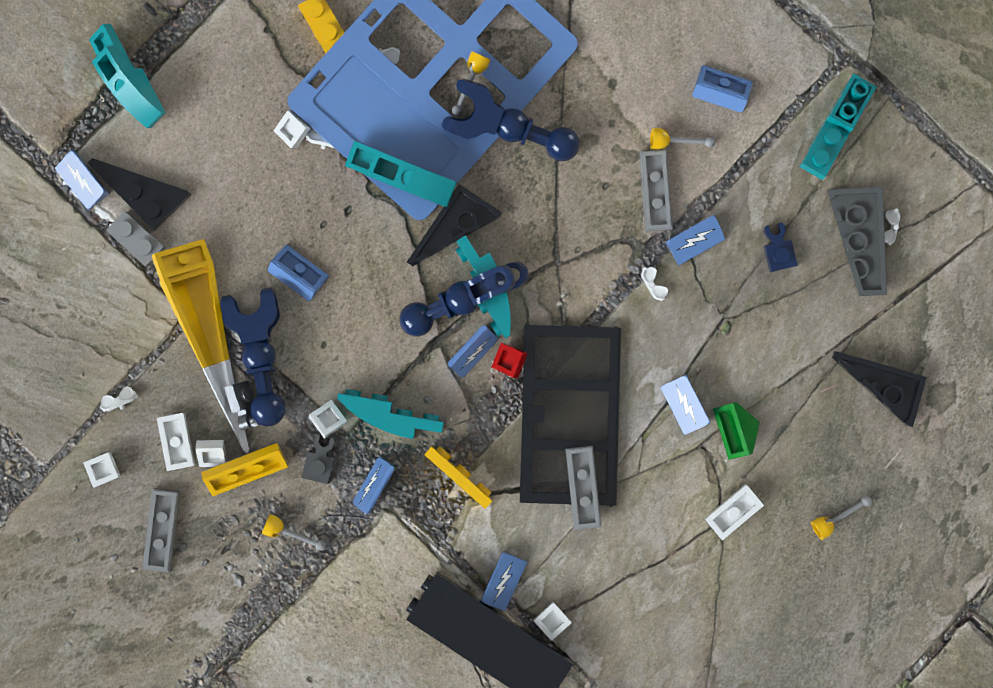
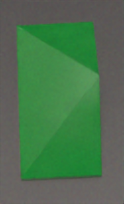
M737 402L713 408L728 459L731 460L753 454L760 422Z

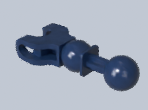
M464 78L458 79L456 84L457 90L473 100L474 111L469 117L464 119L452 116L446 117L441 125L446 131L465 139L478 137L482 133L493 135L497 133L502 140L510 143L520 141V144L524 145L525 141L529 140L545 146L549 156L561 162L571 160L578 153L580 141L572 129L558 127L549 131L532 124L533 118H527L519 109L510 108L505 110L503 106L496 104L490 90L485 85Z
M516 261L492 268L466 282H455L447 291L439 293L438 297L440 300L425 305L420 302H413L406 305L399 316L400 326L410 336H423L431 330L434 320L444 315H447L449 319L458 315H468L476 309L477 305L524 285L529 278L528 269L522 262ZM512 268L520 272V278L517 282L511 270Z
M272 287L262 289L260 292V307L251 315L241 314L237 301L231 295L222 296L223 322L231 331L239 335L241 344L245 346L242 351V362L248 369L246 371L247 375L254 376L257 396L251 403V415L262 426H274L283 419L286 409L283 399L276 393H273L270 373L276 372V368L273 366L276 360V352L269 342H272L271 331L280 319L276 293Z

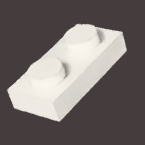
M179 413L157 418L167 471L195 466L186 414Z
M744 484L704 519L720 539L724 540L764 505L752 490Z

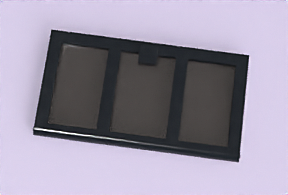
M525 325L524 352L528 354L523 366L520 503L571 504L565 448L593 446L599 505L617 506L621 328L617 326Z

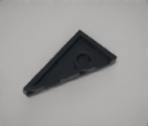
M93 158L88 162L154 231L191 196L186 190Z
M459 184L452 194L448 207H443L407 263L411 266L417 265L454 244L463 236H468L500 218L502 212Z
M833 351L832 359L906 426L913 427L927 377Z

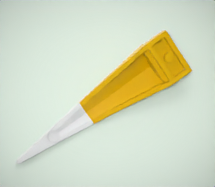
M204 239L154 253L152 259L161 281L160 285L243 451L248 453L249 446L245 430L241 431L239 428L238 413H232L224 387L235 383L223 326L214 264Z

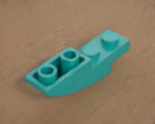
M102 24L89 39L97 55L92 63L106 86L124 108L146 128H152L166 112L143 68L133 67L111 24Z
M854 73L852 74L810 144L809 150L799 166L800 168L821 180L827 176L877 86Z
M357 141L353 142L345 163L346 167L363 173L366 176L445 207H448L457 184L456 181Z
M466 235L456 241L459 246L455 249L463 263L468 261L474 269L470 272L472 278L497 267L490 253L481 258L478 256ZM507 293L479 304L478 307L483 314L488 312L492 317L493 322L489 324L497 337L501 335L505 339L510 337L511 318Z
M345 389V394L338 393L337 399L348 410L370 425L388 433L414 439L416 429L443 432L444 422L439 421V415L424 413L423 418L412 416L413 411L397 409L396 413H392L393 402L387 401L388 396L372 393V398L361 397V391Z

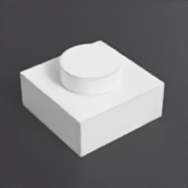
M288 110L274 129V132L292 149L298 148L311 127L295 112Z
M332 400L309 414L310 420L324 439L347 423V420Z
M224 440L196 441L195 449L199 467H216L227 462Z
M111 452L83 463L93 488L121 477Z
M554 602L533 619L551 641L572 623Z

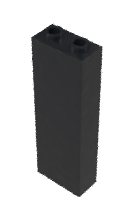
M438 571L434 577L430 574L427 576L420 587L424 590L419 600L414 597L405 610L410 613L406 619L407 621L509 688H558L573 666L572 659L493 607L480 602L479 598Z

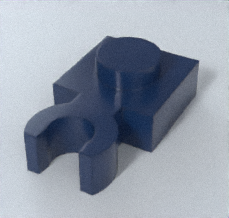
M783 223L777 224L779 229L777 235H773L770 232L769 226H765L763 230L764 236L771 242L770 245L764 246L769 272L798 266L792 240H783L786 231Z

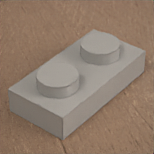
M123 211L106 230L145 267H148L153 262L152 255L165 249L154 236L126 211Z

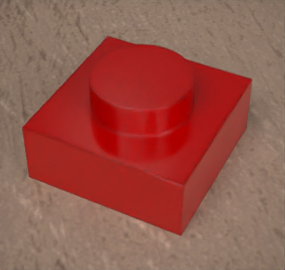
M501 342L491 367L512 378H518L528 353Z

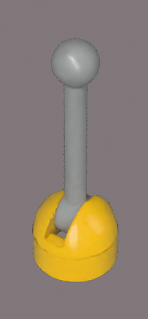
M471 51L468 58V68L471 71L468 80L473 81L476 74L483 73L488 68L491 60ZM461 94L457 105L453 106L452 113L459 116L462 114V105L466 95Z
M653 127L650 134L651 149H664L670 142L703 144L709 148L715 145V139L712 137L706 139L670 137L669 133L662 128Z
M864 496L861 502L832 519L825 516L816 518L811 521L814 532L821 540L826 539L833 533L836 522L863 506H870L872 498Z
M269 514L262 531L263 535L277 537L283 533L314 545L319 551L325 550V541H316L285 529L284 523L280 518Z

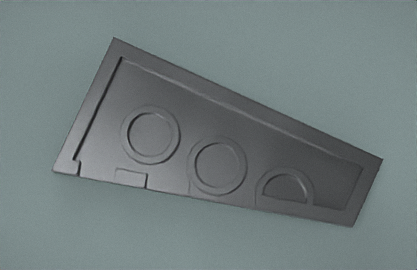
M883 187L827 190L858 296L887 295Z

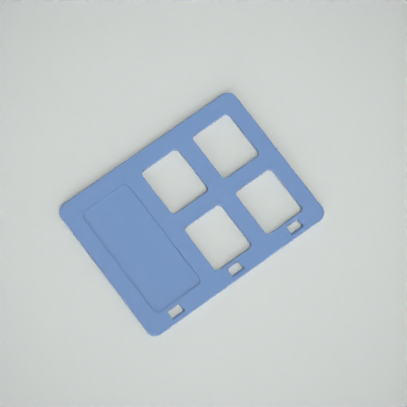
M373 0L290 93L287 102L293 112L346 159L353 142L357 141L458 183L499 136L497 133L495 135L482 133L478 137L465 139L446 131L441 125L443 120L451 115L430 97V90L458 59L463 58L468 62L469 55L473 51L491 60L488 68L481 75L504 95L505 99L500 106H503L505 110L513 108L522 111L573 54L578 43L576 37L535 0H484L463 25L456 24L431 0ZM399 4H404L445 42L443 48L414 79L409 78L369 42L371 34ZM506 5L514 7L552 43L551 48L523 79H517L477 42V37ZM376 9L381 17L371 27L364 21ZM321 72L326 79L315 89L309 83ZM366 176L416 220L426 219L438 206L437 203Z

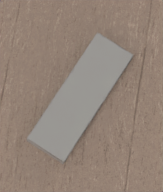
M667 149L640 151L645 232L672 230Z
M593 446L565 448L574 530L601 527Z
M152 489L142 570L171 572L180 491Z

